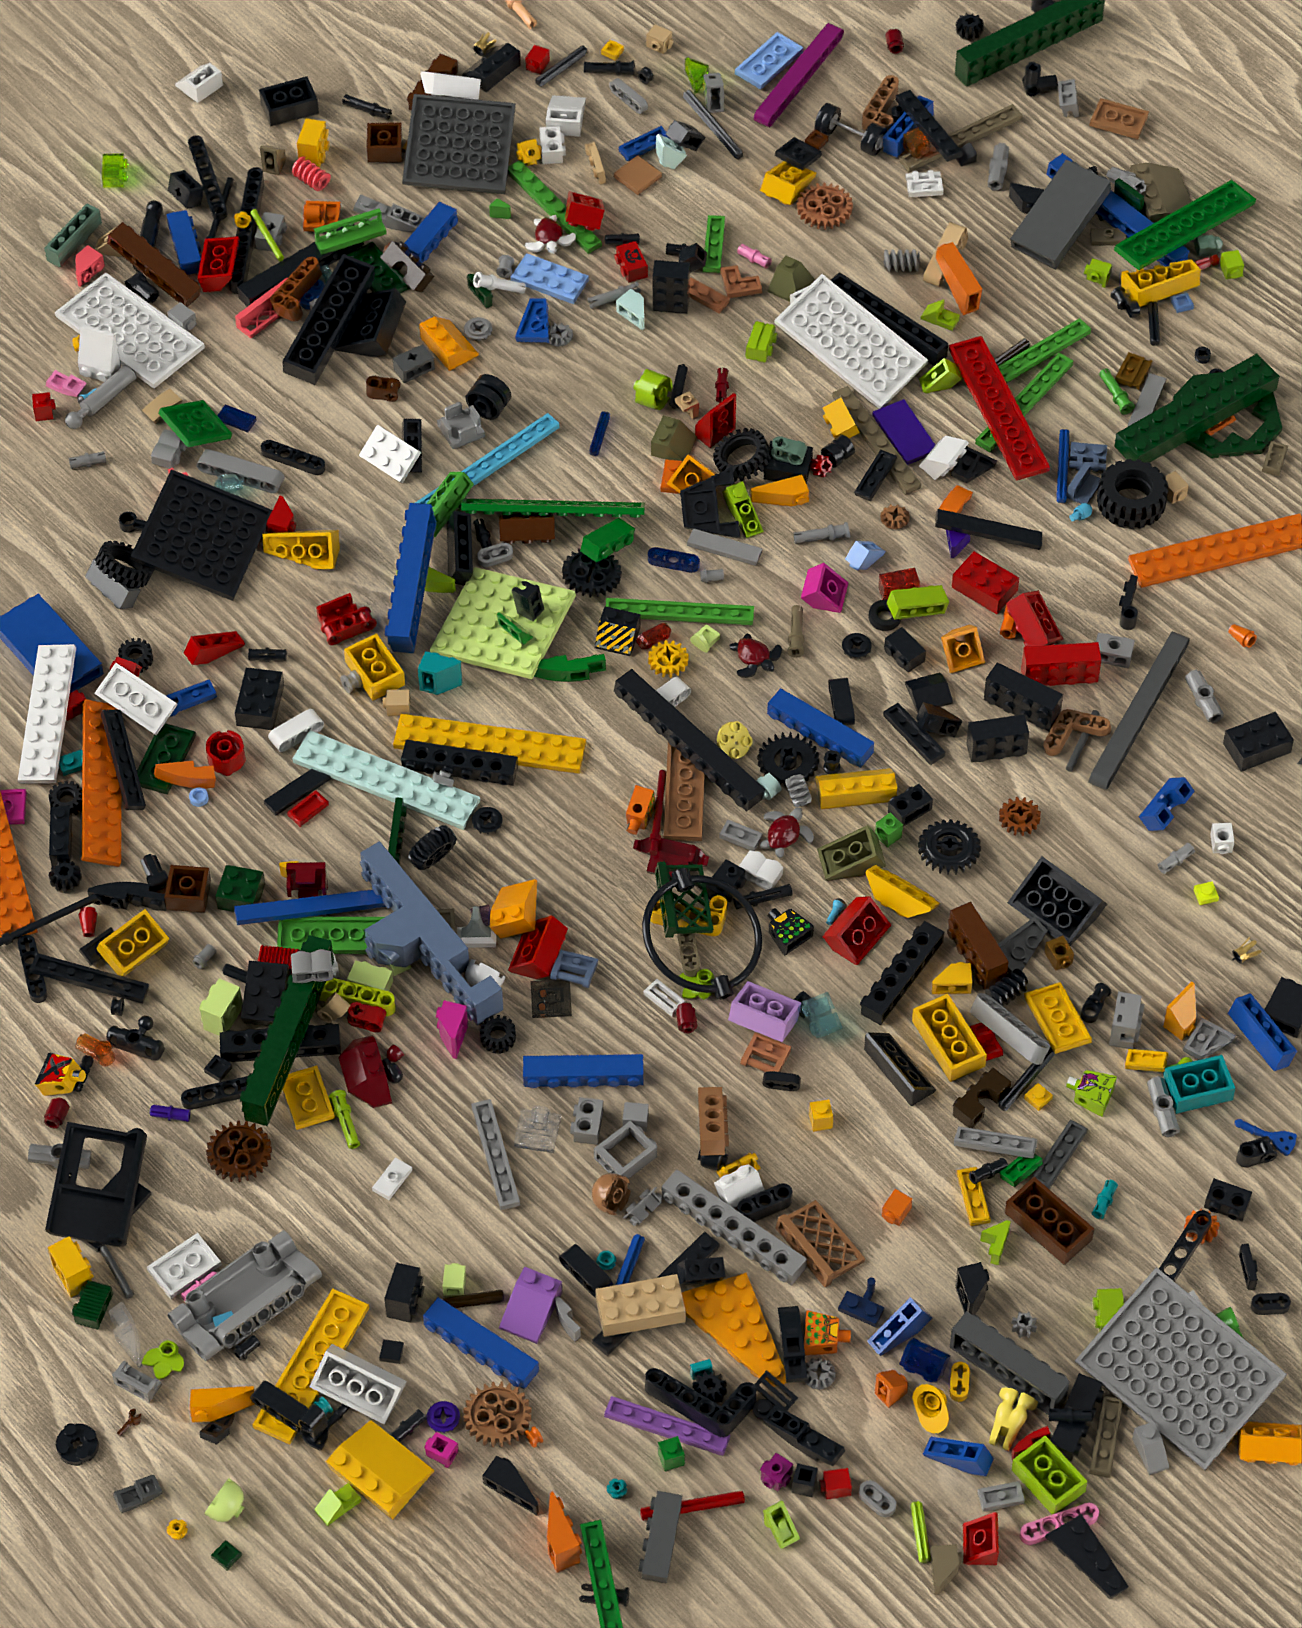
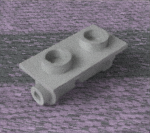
M657 1187L652 1190L647 1188L639 1196L641 1200L637 1204L633 1202L625 1209L628 1213L623 1218L625 1219L629 1216L631 1218L629 1221L633 1226L640 1225L649 1215L644 1208L652 1212L662 1203L663 1197L659 1193H654Z

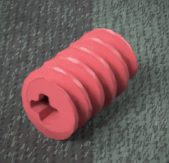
M305 157L299 158L292 168L293 175L300 181L308 184L315 191L323 190L331 179L329 173L321 170L319 166L311 163L310 160H306Z

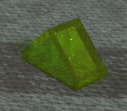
M687 57L685 58V72L694 93H698L702 88L703 75L709 73V65Z

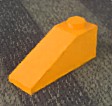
M798 475L750 488V500L754 503L790 507L803 505L809 502V489L803 476Z
M254 1386L191 1389L190 1413L192 1422L215 1421L255 1405L250 1398L254 1392Z

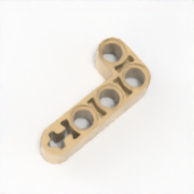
M949 222L937 248L942 244L953 242L958 250H963L968 241L967 228ZM936 248L924 273L923 281L940 287L945 277L936 260Z

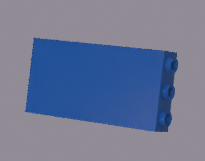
M39 593L0 616V639L33 676L38 645L72 644L76 647L70 693L81 689L104 674L102 663Z

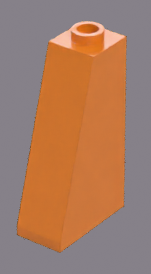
M953 242L942 244L937 248L936 260L962 315L979 310L982 287Z

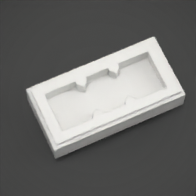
M394 1158L374 1184L372 1191L390 1200L412 1172V1167Z

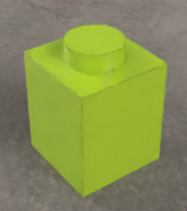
M1239 250L1221 253L1220 267L1226 280L1243 276L1244 263Z

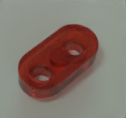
M661 623L640 634L636 643L641 649H650L657 642L667 640L670 637L671 628L667 623Z

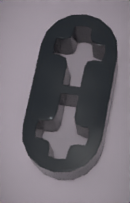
M768 1071L763 1075L762 1084L769 1089L798 1091L801 1085V1077L792 1073Z
M1285 1293L1256 1294L1252 1298L1250 1307L1257 1315L1284 1314L1288 1312L1291 1300ZM1278 1300H1282L1283 1307L1280 1306ZM1258 1301H1261L1264 1305L1262 1308L1257 1304Z

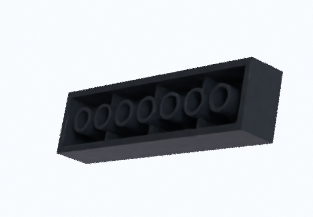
M345 254L341 256L282 361L283 373L316 385L375 279V266Z

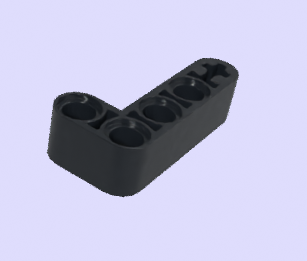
M264 1380L250 1396L251 1400L258 1407L311 1442H315L328 1426L326 1413L320 1407L312 1404L307 1408L268 1381Z

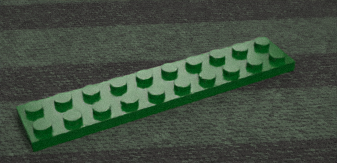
M1231 179L1116 244L1114 251L1137 270H1141L1253 206L1256 198Z
M464 498L461 503V511L470 514H476V511H484V514H495V511L502 512L503 515H512L513 512H520V515H531V512H538V515L548 516L549 513H557V516H568V513H575V516L580 517L586 516V514H593L594 517H604V514H611V517H622V514L630 515L631 518H640L645 513V502Z

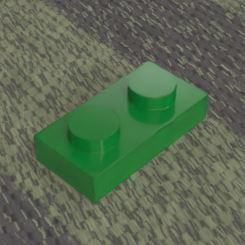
M1034 1154L1033 1158L1019 1156L999 1172L1000 1178L1015 1188L1043 1164V1160L1036 1154Z

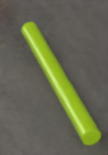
M256 209L251 210L250 213L276 258L278 261L284 260L282 252Z

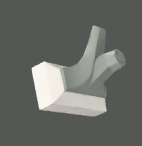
M473 906L469 924L466 927H457V935L468 948L496 947V934L483 923L479 906Z

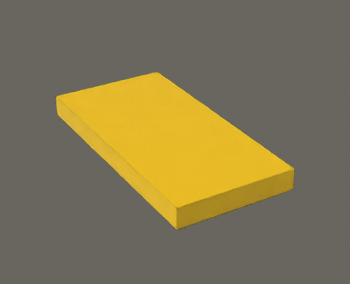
M1061 982L1024 993L1028 1006L1055 1054L1092 1043V1037Z

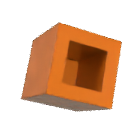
M894 1189L882 1207V1217L888 1223L900 1226L912 1208L913 1198Z

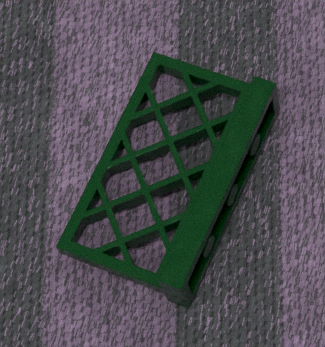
M658 862L655 869L657 890L673 880L669 872L688 868L689 872L698 871L699 875H704L703 866L666 865V862ZM694 883V886L702 891L699 895H696L690 889L678 896L671 889L659 899L665 938H673L674 934L713 933L705 883ZM686 894L695 899L691 904L682 899ZM678 902L686 907L683 912L675 908ZM697 902L704 906L702 912L693 907ZM689 910L697 915L694 920L685 915ZM701 918L707 922V926L701 927L696 922ZM683 919L689 925L687 927H678V921Z

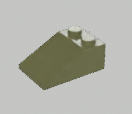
M869 825L817 849L826 881L866 875V870L874 865L881 868L886 866L878 835Z

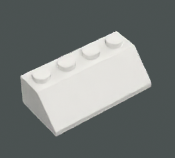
M332 1344L326 1350L310 1387L385 1424L407 1381Z

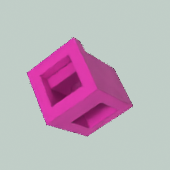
M435 1432L433 1437H429L424 1446L426 1456L443 1464L446 1468L450 1467L459 1452L456 1441L438 1432Z

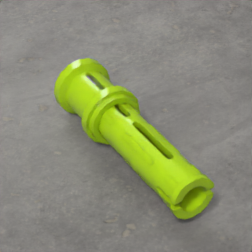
M336 1090L329 1094V1101L333 1103V1112L339 1118L348 1148L355 1149L360 1146V1142L350 1116L351 1106L347 1104L346 1092L344 1090Z

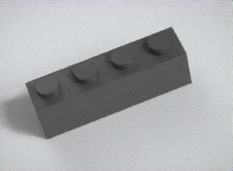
M657 1491L656 1497L651 1499L650 1510L654 1511L652 1518L648 1517L646 1530L650 1531L649 1538H644L642 1551H646L645 1559H640L638 1572H642V1579L667 1584L683 1495Z

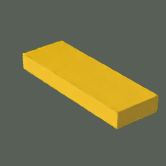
M977 1167L960 1169L956 1173L970 1226L991 1222L981 1181L973 1184L969 1179V1173L977 1170Z

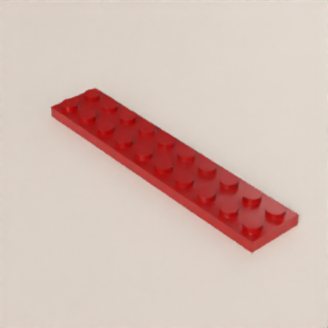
M979 336L950 344L948 350L1015 480L1018 481L1049 472L1050 466L983 337Z

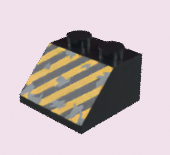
M605 606L599 621L595 648L631 656L641 628V615Z

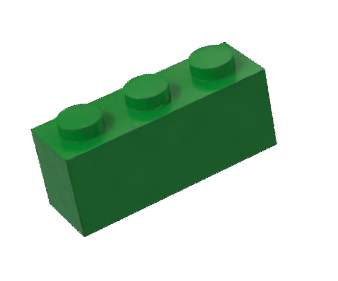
M617 518L584 536L580 551L595 562H598L614 552H618L625 546H629L634 540L635 528L621 518Z

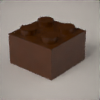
M401 122L367 123L368 162H402L403 136Z
M170 865L164 897L167 910L205 913L211 884L209 868Z

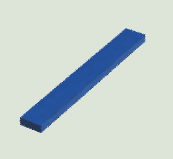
M373 890L234 906V913L237 925L383 908L386 906L380 894L376 895Z

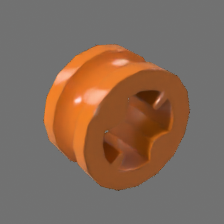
M535 1426L531 1427V1431H525V1436L532 1447H536L537 1443L541 1444L544 1442L542 1435Z

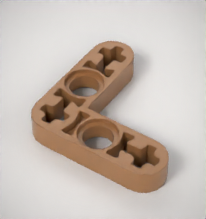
M1071 709L1063 710L1058 715L1044 741L1045 753L1049 756L1058 755L1072 730L1096 736H1106L1111 732L1110 721L1104 717ZM1085 720L1090 721V723L1087 725L1080 724L1082 721ZM1059 730L1065 731L1062 735H1057L1055 733Z

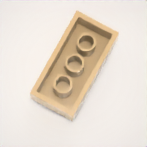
M677 1274L596 1289V1303L604 1337L685 1322L686 1311Z

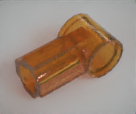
M86 1033L78 1037L75 1045L77 1050L93 1057L102 1066H109L114 1062L115 1055L111 1043L100 1041Z

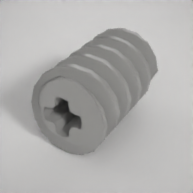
M906 249L904 254L901 250H898L896 255L895 251L891 250L889 255L888 251L884 250V269L887 267L888 272H890L892 267H894L895 272H897L899 267H901L902 272H904L905 268L908 267L909 272H911L912 268L915 267L917 272L920 267V252L917 254L916 250L913 249L910 254L909 250Z

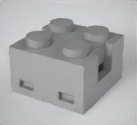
M1118 992L1109 1046L1133 1049L1134 1042L1138 1043L1144 1004L1141 1003V995Z

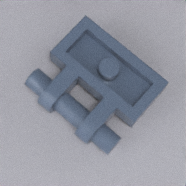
M1071 442L1069 468L1080 470L1084 462L1091 464L1093 472H1098V470L1105 471L1107 445Z

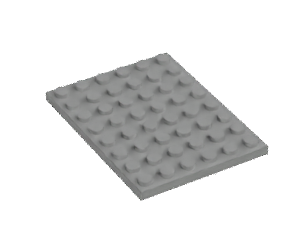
M1157 1267L1075 1360L1076 1364L1094 1379L1101 1381L1107 1390L1147 1423L1154 1421L1159 1433L1204 1471H1206L1287 1376L1283 1370Z

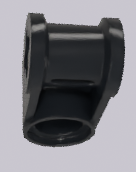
M1263 1136L1256 1140L1242 1143L1236 1156V1162L1241 1167L1247 1168L1271 1162L1278 1154L1270 1144V1137Z

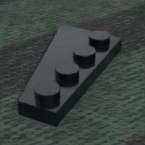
M1082 1514L1045 1535V1538L1052 1542L1064 1556H1067L1080 1572L1082 1571L1088 1576L1089 1580L1109 1599L1128 1589V1584Z

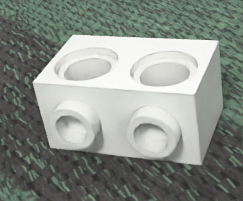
M560 126L539 127L542 164L563 163V156H566L565 145H562L565 141L564 133L560 132Z

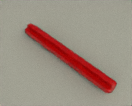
M736 1491L682 1501L680 1514L742 1504L745 1502L744 1492ZM650 1506L641 1508V1519L648 1520V1517L652 1518L654 1510H650Z

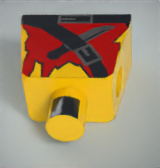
M48 1053L35 1086L44 1096L71 1093L76 1082H83L85 1080L86 1073L84 1070H81L74 1059Z

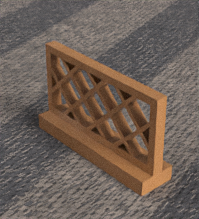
M816 1200L789 1215L783 1214L778 1217L776 1230L792 1249L807 1258V1267L824 1287L829 1286L833 1279L865 1262L864 1256ZM815 1208L819 1213V1218L808 1216V1211ZM795 1218L804 1220L803 1226L795 1225L791 1220ZM806 1221L818 1223L817 1229L806 1227ZM820 1225H829L832 1229L831 1232L820 1230ZM804 1233L815 1234V1241L807 1240ZM819 1235L830 1237V1243L818 1242ZM833 1238L842 1240L844 1247L832 1245ZM817 1247L829 1249L828 1256L820 1255L816 1251ZM831 1250L843 1252L842 1259L830 1257ZM845 1253L853 1254L857 1259L855 1261L844 1260ZM829 1262L841 1264V1268L834 1272L830 1268Z

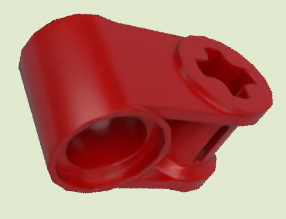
M354 1002L350 1004L348 1009L347 1021L353 1027L377 1033L382 1030L387 1012L381 1007Z

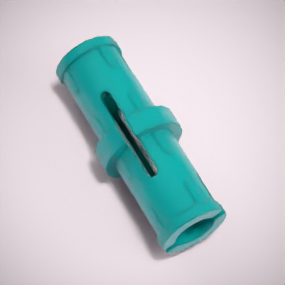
M1105 1181L1103 1190L1098 1194L1097 1203L1092 1211V1215L1095 1218L1100 1219L1101 1217V1219H1104L1108 1207L1112 1205L1113 1195L1118 1187L1115 1181Z

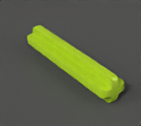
M920 1501L912 1502L911 1512L918 1558L920 1563L930 1562L931 1556L923 1504Z

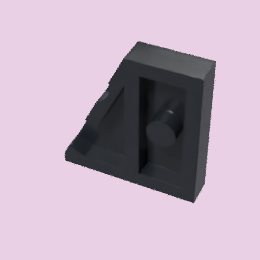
M966 446L967 452L958 460L951 476L968 483L995 467L997 460Z

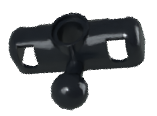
M144 1015L138 1020L139 1030L121 1029L114 1025L108 1029L106 1034L109 1046L154 1061L159 1060L165 1050L161 1040H154L152 1037L145 1035L146 1031L151 1030L154 1024L150 1016ZM112 1036L117 1037V1044L111 1043ZM145 1049H152V1056L147 1055Z

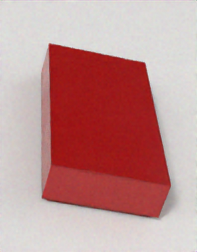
M315 790L289 810L287 815L301 827L329 805V801Z

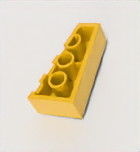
M1191 259L1173 262L1169 266L1156 265L1154 269H1136V272L1128 273V270L1122 271L1121 287H1124L1125 293L1132 301L1135 300L1139 307L1148 305L1150 301L1156 302L1200 286L1201 270Z

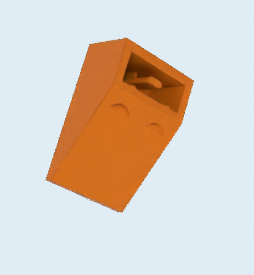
M551 1491L547 1545L549 1558L558 1573L580 1563V1554H582L580 1545H582L578 1533L574 1534L572 1531L573 1523L570 1516H565L562 1510L564 1505L561 1498H556L554 1492Z

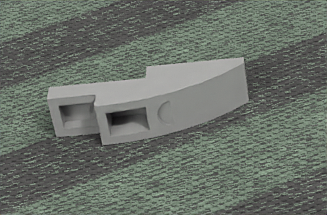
M361 194L353 208V211L360 214L380 208L384 226L399 231L414 232L425 219L424 216L396 204L390 207ZM377 216L371 217L369 221L377 219Z

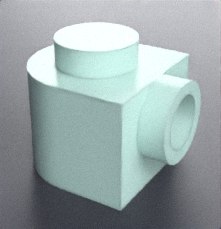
M770 773L756 780L765 788L763 799L770 800L782 790L780 783Z

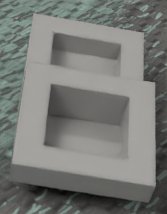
M557 1296L555 1298V1308L558 1319L566 1333L576 1342L581 1337V1327L572 1320V1308Z

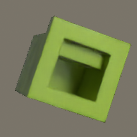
M1092 258L1090 264H1087L1084 270V274L1087 275L1086 280L1102 284V287L1105 288L1111 276L1112 264Z

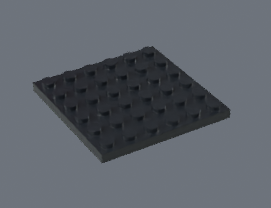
M171 469L130 556V560L233 601L260 543L262 534L267 527V521L272 510Z

